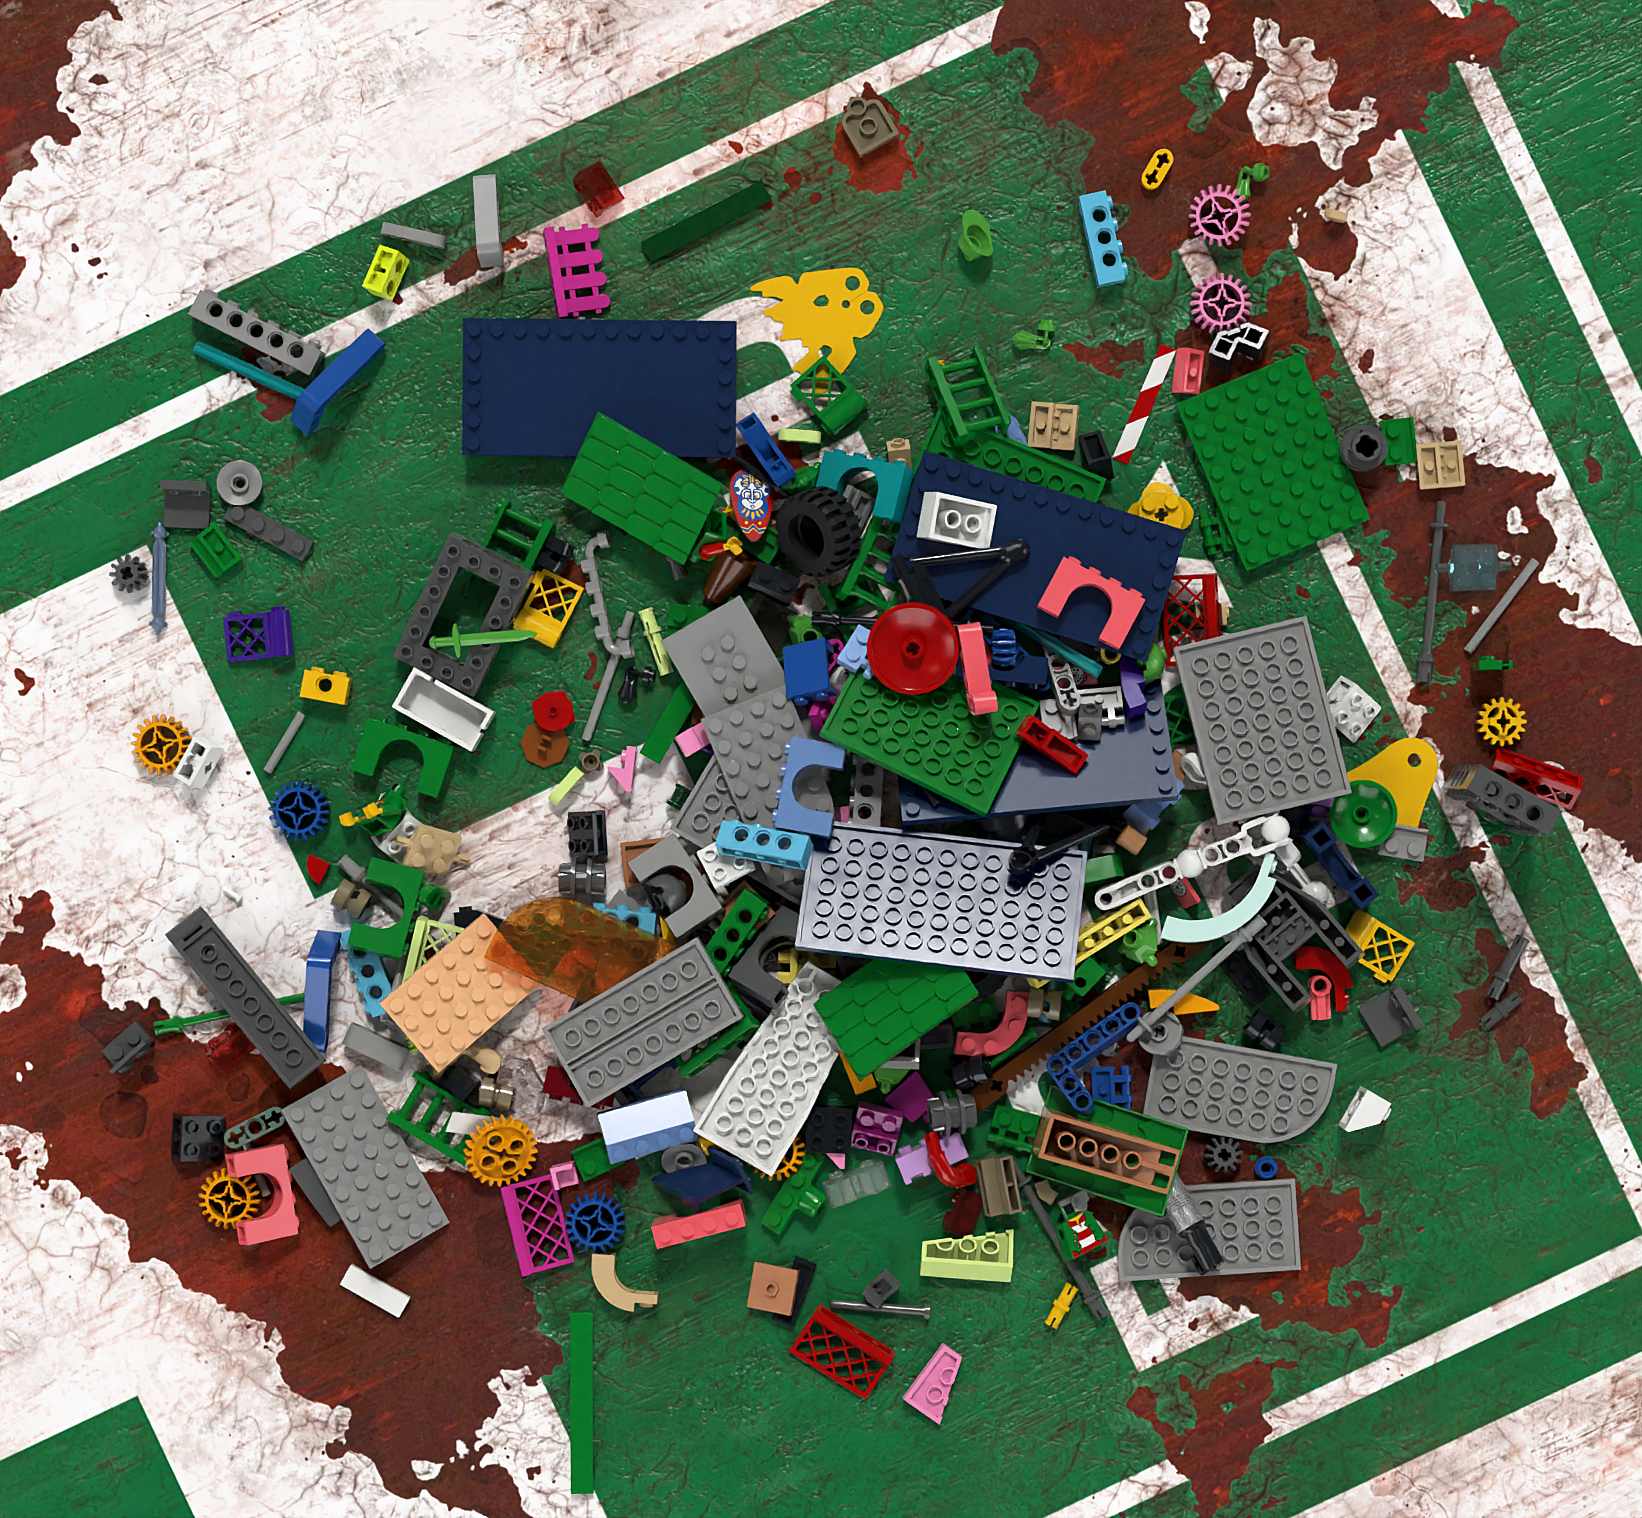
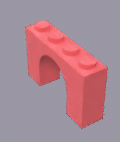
M1069 556L1068 559L1063 557L1037 608L1058 618L1068 597L1076 589L1092 586L1102 590L1110 601L1111 614L1098 640L1119 650L1145 602V599L1141 598L1143 594L1132 588L1129 591L1122 588V583L1110 577L1107 580L1101 577L1102 573L1093 567L1086 569L1080 566L1082 562L1074 557Z
M273 1144L225 1154L228 1177H242L261 1173L271 1181L274 1188L273 1204L265 1214L236 1222L239 1244L251 1245L298 1234L299 1219L295 1215L294 1206L296 1200L291 1190L292 1175L288 1170L287 1161L289 1156L284 1144Z
M740 1196L721 1201L719 1206L698 1214L677 1217L675 1213L653 1220L651 1228L656 1247L659 1249L746 1226L747 1216L742 1197Z

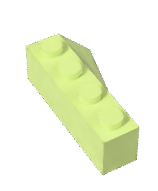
M1014 1229L1006 1230L1005 1233L999 1234L988 1232L984 1236L977 1237L966 1235L962 1239L955 1240L945 1238L923 1241L920 1276L1011 1282Z

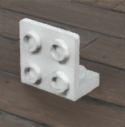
M1340 676L1326 693L1335 727L1353 743L1357 741L1381 710V706L1356 683L1343 676Z
M405 808L392 831L375 837L371 836V839L378 848L400 865H403L402 861L406 854V847L394 844L396 835L410 838L415 833L418 824L422 823L414 818L408 809Z
M715 842L696 852L715 890L722 898L729 895L726 889L729 883L756 869L752 860L720 854L715 846Z

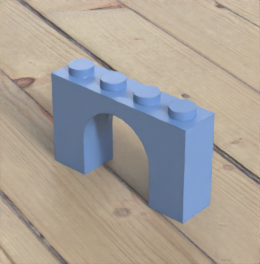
M791 737V742H787L785 747V755L788 756L787 764H782L780 778H784L783 785L778 787L776 800H779L778 810L774 809L772 823H775V828L831 839L834 814L802 807L795 799L794 783L804 770L811 767L843 771L847 749L837 744Z

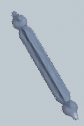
M158 522L154 531L150 532V535H153L156 540L153 543L151 612L154 619L149 621V626H152L156 635H160L164 626L167 627V622H164L162 618L165 614L166 543L164 539L166 536H169V532H166L163 528L162 522Z

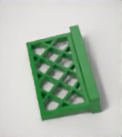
M728 980L725 984L746 1017L739 1022H734L733 1024L735 1025L732 1027L731 1025L727 1026L722 1035L714 1034L710 1036L706 1047L699 1048L697 1047L698 1044L691 1047V1056L686 1062L681 1058V1054L674 1057L680 1067L678 1070L682 1077L694 1078L761 1026L759 1020L751 1014L732 981Z

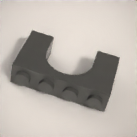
M784 905L778 911H775L776 914L771 918L766 927L760 930L756 940L745 950L743 957L732 967L728 975L734 986L774 1010L778 1009L789 994V991L783 982L764 971V962L768 954L776 947L785 944L795 945L799 914ZM807 951V952L811 953L812 955H814V956H816V957H817V956L819 955V953H820V952Z

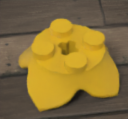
M1153 482L1148 485L1142 492L1141 499L1134 503L1127 511V513L1180 529L1187 528L1194 516L1193 508L1189 502L1182 497H1178L1172 488L1160 482ZM1159 509L1166 513L1163 521L1155 518V514L1158 513Z

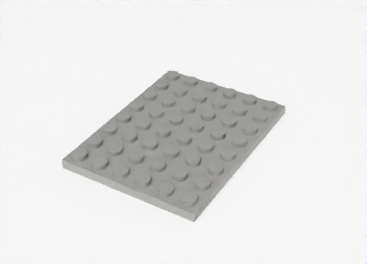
M1307 616L1173 648L1217 826L1352 793Z

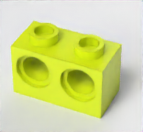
M379 245L362 286L375 296L393 301L410 260L397 250Z

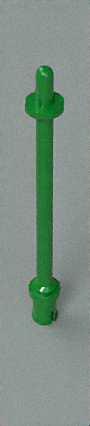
M305 989L304 993L276 999L282 1006L304 1002ZM225 1009L186 1018L174 1015L171 1019L154 1021L153 1026L156 1027L154 1031L158 1036L174 1031L180 1033L187 1026L230 1018L231 1016Z

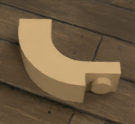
M597 1251V1253L592 1254L593 1280L598 1291L609 1303L620 1309L634 1312L635 1303H639L640 1307H653V1304L658 1303L659 1292L633 1290L620 1282L615 1270L616 1252Z

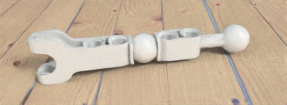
M1196 753L1185 754L1180 760V766L1190 780L1207 785L1200 757ZM1259 816L1239 820L1238 823L1241 824ZM1262 823L1246 830L1247 834L1252 838H1257L1254 843L1258 847L1270 843L1262 836ZM1292 842L1268 852L1274 854V860L1278 861L1275 868L1277 872L1281 874L1288 872L1300 886L1301 890L1318 899L1323 906L1326 904L1329 898L1326 885L1321 881H1312L1297 862L1301 859V854Z

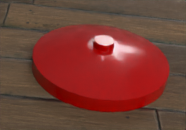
M920 602L901 603L886 610L873 624L867 641V657L876 677L888 688L904 694H923L941 686L953 673L959 656L958 635L951 621L937 608Z

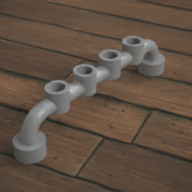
M605 529L597 531V536L590 539L586 544V560L581 561V568L583 573H589L590 582H587L585 586L587 594L594 596L595 604L590 605V610L593 618L598 617L600 626L595 627L597 639H603L605 648L611 654L623 655L624 659L635 656L634 647L630 639L621 641L620 646H615L612 642V630L608 623L607 607L602 595L603 588L598 576V564L594 557V548L599 545L601 549L611 547V538L608 530Z

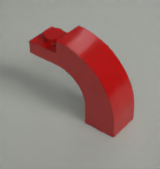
M1302 945L1292 954L1293 968L1296 970L1314 968L1323 971L1331 983L1334 1010L1337 1012L1346 1011V1005H1349V996L1347 991L1344 992V988L1353 987L1352 979L1346 966L1337 956L1325 949L1312 945Z

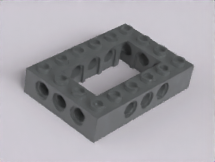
M453 532L446 539L393 653V657L474 697L480 691L502 643L473 645L464 663L457 656L452 657L439 650V647L433 649L424 642L433 632V624L437 616L442 613L441 607L446 597L452 591L450 588L454 579L460 574L463 567L500 586L479 633L509 630L536 572Z
M1455 764L1442 786L1447 791L1445 795L1456 801H1465V806L1475 812L1478 809L1485 812V818L1494 823H1497L1499 820L1506 824L1504 827L1506 830L1515 835L1549 836L1563 812L1481 764ZM1503 812L1509 815L1508 818L1504 816Z

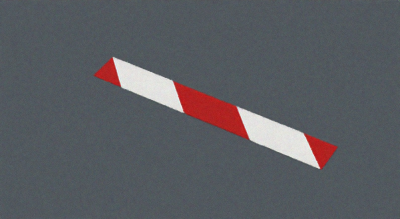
M1160 344L1112 457L1113 459L1128 465L1175 355V349Z

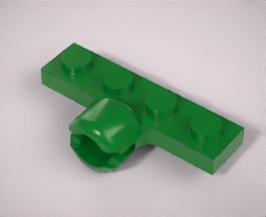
M804 1149L805 1155L799 1158L802 1164H795L797 1171H791L790 1177L784 1182L760 1222L778 1235H782L797 1210L813 1218L823 1211L827 1203V1195L813 1185L816 1176L828 1158L822 1153L806 1152Z

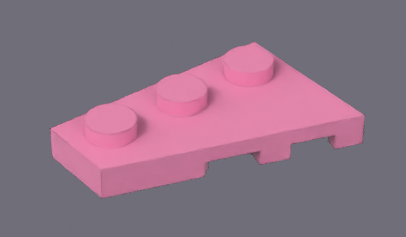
M942 1343L904 1394L903 1399L940 1425L942 1413L947 1404L948 1395L954 1383L962 1356Z

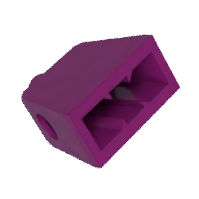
M915 1069L884 1097V1100L894 1109L903 1111V1116L912 1123L921 1117L929 1126L926 1103L927 1099L935 1097L919 1072Z

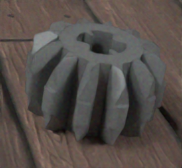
M126 554L125 561L118 557L117 562L119 565L111 564V567L116 569V571L109 573V576L116 577L111 582L112 585L119 584L118 590L124 591L126 588L127 593H132L133 587L140 591L141 586L139 582L147 583L145 579H142V576L149 575L148 571H142L146 567V563H139V557L135 556L132 559L129 554ZM126 570L133 574L132 578L127 577L125 574Z
M1219 1135L1220 1142H1217L1212 1137L1213 1147L1208 1144L1205 1146L1211 1152L1205 1153L1204 1157L1212 1158L1207 1162V1165L1210 1167L1215 1164V1172H1218L1222 1166L1224 1174L1228 1173L1227 1166H1230L1235 1171L1234 1161L1238 1164L1242 1162L1236 1156L1242 1155L1243 1151L1235 1150L1240 1146V1143L1237 1141L1232 1144V1137H1228L1226 1142L1224 1136ZM1221 1149H1225L1229 1153L1228 1156L1225 1155L1226 1159L1218 1156L1219 1152L1222 1153Z

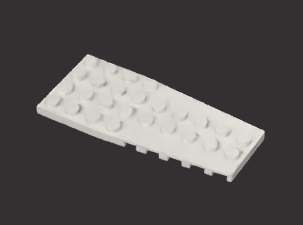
M810 961L804 964L787 988L789 991L787 997L777 1010H771L726 1073L695 1125L694 1132L770 1176L774 1174L807 1119L819 1091L839 1054L840 1048L820 1018L813 1003L841 984V979Z

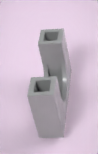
M672 833L628 864L643 885L650 878L669 869H682L690 874L694 885L691 899L685 906L664 919L676 938L681 941L726 910L722 906L725 903L724 899L720 894L714 893L711 889L712 882L706 873L702 875L698 867L701 864L695 855L690 856L686 851V848L689 847L682 836L677 837Z

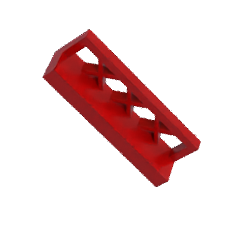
M1499 746L1494 751L1493 763L1489 768L1491 771L1495 772L1496 768L1506 771L1507 775L1502 777L1542 800L1568 809L1573 807L1582 791L1583 776ZM1523 777L1528 780V783L1520 784L1515 779ZM1546 785L1549 786L1550 790L1543 792L1538 790L1536 786ZM1566 792L1572 796L1568 801L1560 798L1558 794Z

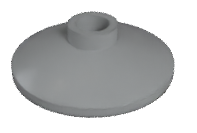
M242 460L232 461L220 470L217 477V489L226 502L237 506L247 505L259 496L262 489V477L259 470L253 464ZM240 480L245 482L242 488L237 487V482Z
M688 1143L667 1148L662 1155V1166L667 1173L707 1164L705 1153L699 1147Z

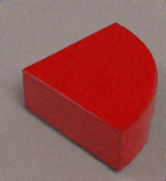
M309 854L307 858L309 875L315 882L321 884L330 863Z

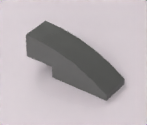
M307 1157L289 1169L303 1192L330 1227L342 1220Z

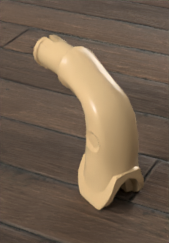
M474 1041L439 1073L432 1068L429 1075L440 1081L450 1065H454L461 1055H466L480 1065L481 1070L489 1074L498 1072L505 1060L496 1050Z

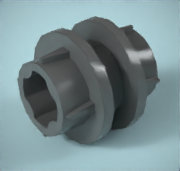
M1359 425L1352 428L1342 437L1339 445L1343 463L1350 469L1358 472L1369 471L1379 466L1385 459L1388 451L1384 434L1378 428L1370 425ZM1360 439L1371 447V452L1367 457L1356 450V444Z
M573 856L571 863L559 865L558 890L560 894L570 895L571 901H577V894H586L587 902H592L594 895L605 894V864L594 863L593 857H588L587 865L578 864V857Z
M954 1089L952 1098H947L944 1091H939L937 1098L927 1099V1120L929 1128L933 1132L941 1131L942 1135L946 1137L950 1135L951 1128L956 1127L958 1133L962 1135L966 1133V1128L976 1126L977 1109L973 1095L962 1094L960 1089Z

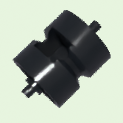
M1259 1008L1252 1016H1245L1247 1024L1243 1029V1033L1253 1040L1257 1038L1258 1044L1270 1051L1278 1042L1280 1044L1284 1042L1281 1037L1286 1027L1276 1019L1271 1021L1270 1015Z

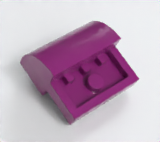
M860 1101L852 1128L851 1146L893 1156L904 1112Z

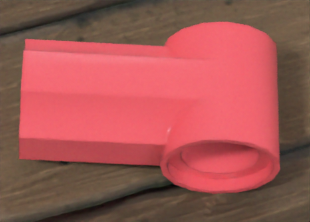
M1312 974L1307 980L1309 995L1313 998L1310 1002V1019H1330L1331 983L1322 974ZM1323 979V988L1315 990V981Z

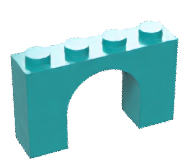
M833 449V452L824 451L816 483L817 487L826 486L838 491V495H843L847 485L854 476L861 472L871 471L878 481V494L872 515L881 520L902 523L914 470L907 467L908 463L894 460V463H888L887 459L874 456L873 460L867 459V455L856 452L853 453V456L846 455L847 452L840 449Z

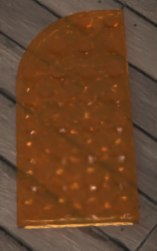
M545 897L523 904L510 913L496 930L484 958L580 1002L586 1003L681 946L579 900L567 897Z

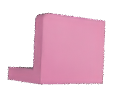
M574 1161L552 1165L550 1168L555 1191L560 1190L562 1187L579 1184Z

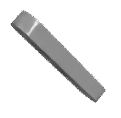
M1042 645V656L1048 658L1047 672L1059 710L1067 716L1075 715L1080 707V698L1069 662L1056 653L1052 656L1053 652ZM1059 662L1063 664L1064 668L1056 670L1052 667V664ZM1065 681L1069 683L1070 687L1062 689L1057 683ZM1069 695V702L1073 704V707H1069V704H1066V696Z

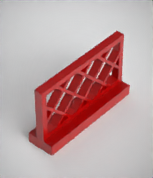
M1217 573L1173 575L1172 580H1176L1182 588L1175 595L1168 591L1163 607L1164 642L1167 660H1165L1166 667L1177 666L1176 661H1171V651L1175 646H1181L1179 642L1186 634L1195 642L1202 641L1204 638L1207 640L1220 637ZM1193 579H1202V590L1196 595L1187 585ZM1184 589L1194 597L1187 606L1176 598ZM1196 599L1203 605L1204 610L1199 617H1196L1188 609ZM1173 601L1183 608V611L1176 618L1168 612V606ZM1185 611L1195 619L1188 629L1177 621ZM1203 615H1204V623L1200 620V619L1203 617ZM1197 622L1205 629V634L1200 640L1190 632ZM1175 623L1184 631L1177 641L1170 636L1169 629ZM1170 640L1174 643L1171 648H1170Z
M820 1303L789 1350V1352L865 1400L887 1366L891 1364L895 1355L894 1350ZM814 1321L823 1327V1334L812 1336L810 1327ZM839 1336L842 1338L843 1346L831 1348L829 1337ZM825 1338L827 1349L816 1351L813 1340ZM810 1341L812 1352L803 1353L797 1347L800 1342ZM856 1347L861 1350L862 1358L850 1360L848 1349ZM844 1350L847 1361L835 1363L832 1352ZM829 1353L831 1364L822 1365L818 1362L817 1355ZM877 1360L882 1366L877 1371L869 1372L867 1361ZM864 1362L866 1373L854 1375L851 1364ZM848 1365L850 1376H839L836 1367ZM867 1377L869 1386L863 1391L856 1386L855 1379Z

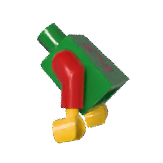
M729 504L725 511L711 508L691 549L689 558L692 562L697 564L701 563L702 560L711 562L716 555L726 553V550L729 549L735 555L742 552L740 546L743 543L738 538L731 537L727 541L726 517L730 516L732 520H736L732 504Z

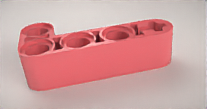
M980 622L957 625L956 632L959 640V653L969 711L972 715L997 712V697L991 688Z

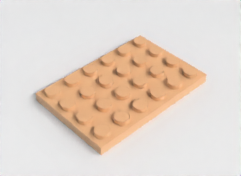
M483 913L381 1000L379 1004L439 1073L542 982Z

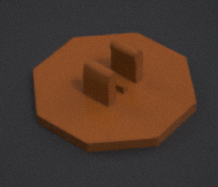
M534 723L527 727L521 740V745L528 761L545 768L563 760L569 742L564 729L544 733L539 724Z

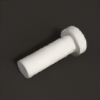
M224 887L222 890L234 898L237 903L243 897V895H238L227 887Z

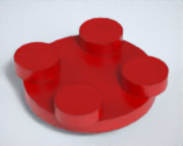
M564 691L547 692L532 703L535 720L544 733L562 730L575 722L572 703Z

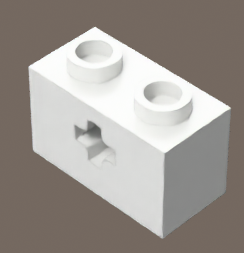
M194 736L173 776L191 787L203 789L224 749L207 738Z

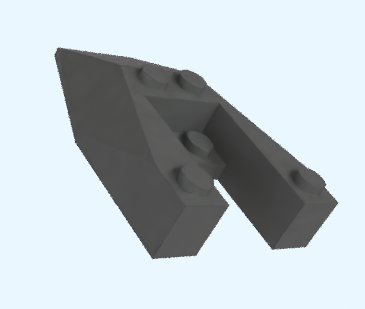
M1257 863L1222 892L1229 910L1237 906L1253 888L1261 866ZM1269 873L1268 877L1277 880L1267 901L1258 912L1268 925L1264 926L1254 935L1251 942H1243L1242 944L1252 964L1295 1013H1298L1313 998L1282 963L1316 933L1347 969H1350L1366 954L1318 899L1279 876Z

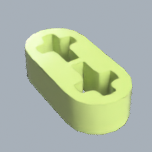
M779 428L778 441L821 444V432Z
M575 766L547 799L557 806L584 773Z

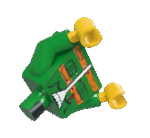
M395 783L391 789L379 793L371 804L364 807V813L356 814L355 818H353L351 812L340 815L341 824L343 826H352L357 823V825H360L374 837L392 831L408 804L402 798L406 791L405 788Z

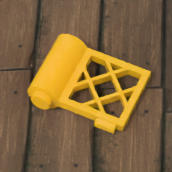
M543 568L542 572L537 570L531 582L535 586L523 609L520 612L517 611L512 623L515 630L536 632L537 635L531 638L554 649L584 588ZM545 576L554 579L557 588L544 591L541 583ZM540 587L541 593L536 594ZM570 587L577 591L574 599L564 602L561 593L562 589ZM558 591L562 603L549 606L545 595ZM543 596L546 608L536 610L530 607L534 598ZM571 603L567 611L566 605ZM563 606L566 614L562 622L554 619L550 610ZM548 611L549 616L542 612Z
M1358 908L1345 928V931L1363 952L1365 949L1373 947L1375 959L1365 961L1361 958L1358 962L1375 972L1373 976L1384 983L1387 980L1393 981L1415 944ZM1378 927L1385 930L1387 940L1375 941L1374 934ZM1402 940L1407 943L1402 952L1394 953L1392 942ZM1388 943L1391 955L1379 958L1377 946ZM1392 959L1393 968L1387 974L1382 971L1381 961Z

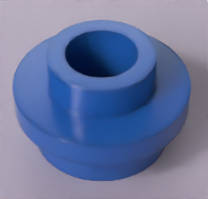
M1261 1157L1256 1161L1255 1172L1261 1179H1271L1276 1175L1278 1167L1275 1160L1270 1157ZM1264 1164H1269L1270 1166L1267 1172L1262 1171Z

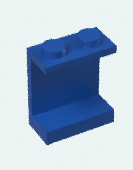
M826 638L783 647L786 698L792 700L794 705L805 706L812 701H826L830 697L837 696V691L830 686L827 656L834 654V648Z

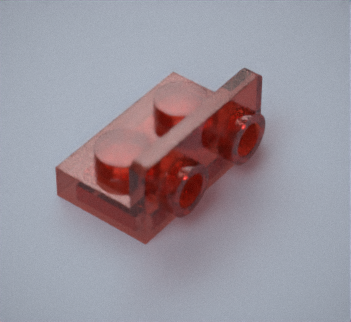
M601 161L579 171L572 180L575 190L582 195L586 201L587 208L596 218L625 199Z
M236 1022L229 1023L218 1037L210 1039L205 1047L207 1057L224 1074L229 1072L256 1049L255 1045Z
M962 1187L959 1191H954L950 1201L953 1207L951 1212L946 1211L942 1224L945 1225L944 1230L946 1232H952L964 1237L972 1235L983 1203L980 1193Z

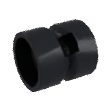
M548 535L543 545L545 551L540 552L535 563L562 576L567 565L565 560L571 557L575 547L552 535ZM551 553L559 556L557 561L550 559Z
M984 1053L971 1056L969 1061L962 1059L952 1063L953 1078L960 1090L972 1088L977 1082L981 1085L993 1080L991 1064Z

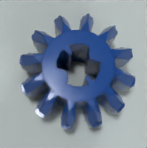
M1009 629L994 630L993 634H991V659L993 665L1000 667L1014 665L1016 658L1014 631Z

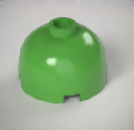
M1154 641L1147 662L1135 659L1146 680L1145 684L1155 681L1162 675L1165 668L1164 661L1167 660L1165 649L1163 647L1160 648Z

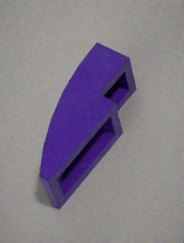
M1121 655L1119 686H1121L1123 706L1130 719L1146 712L1147 702L1142 694L1145 691L1146 680L1136 660Z

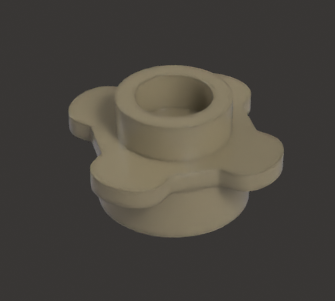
M594 749L590 753H580L579 760L582 761V772L584 774L603 769L604 764L600 761L601 753L599 750Z

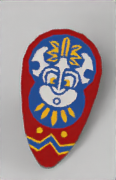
M744 468L736 472L731 478L729 486L730 500L737 524L743 535L750 542H757L764 534L769 523L774 502V489Z

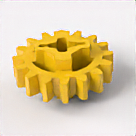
M1499 697L1498 703L1494 698L1490 699L1491 705L1489 706L1484 703L1482 706L1485 710L1477 712L1478 715L1482 716L1480 720H1476V723L1482 726L1477 731L1485 733L1482 737L1483 740L1491 738V745H1494L1496 741H1498L1499 746H1504L1505 741L1508 745L1513 744L1512 738L1520 739L1518 732H1525V729L1521 727V724L1527 723V720L1521 719L1525 711H1518L1520 704L1512 705L1513 699L1511 698L1504 702V697ZM1496 708L1495 713L1490 718H1487L1491 710ZM1507 708L1513 712L1515 717H1511L1507 713ZM1497 719H1505L1506 723L1501 726V724H1497ZM1488 726L1495 730V735L1490 732ZM1511 726H1515L1513 731L1509 735H1507V730Z

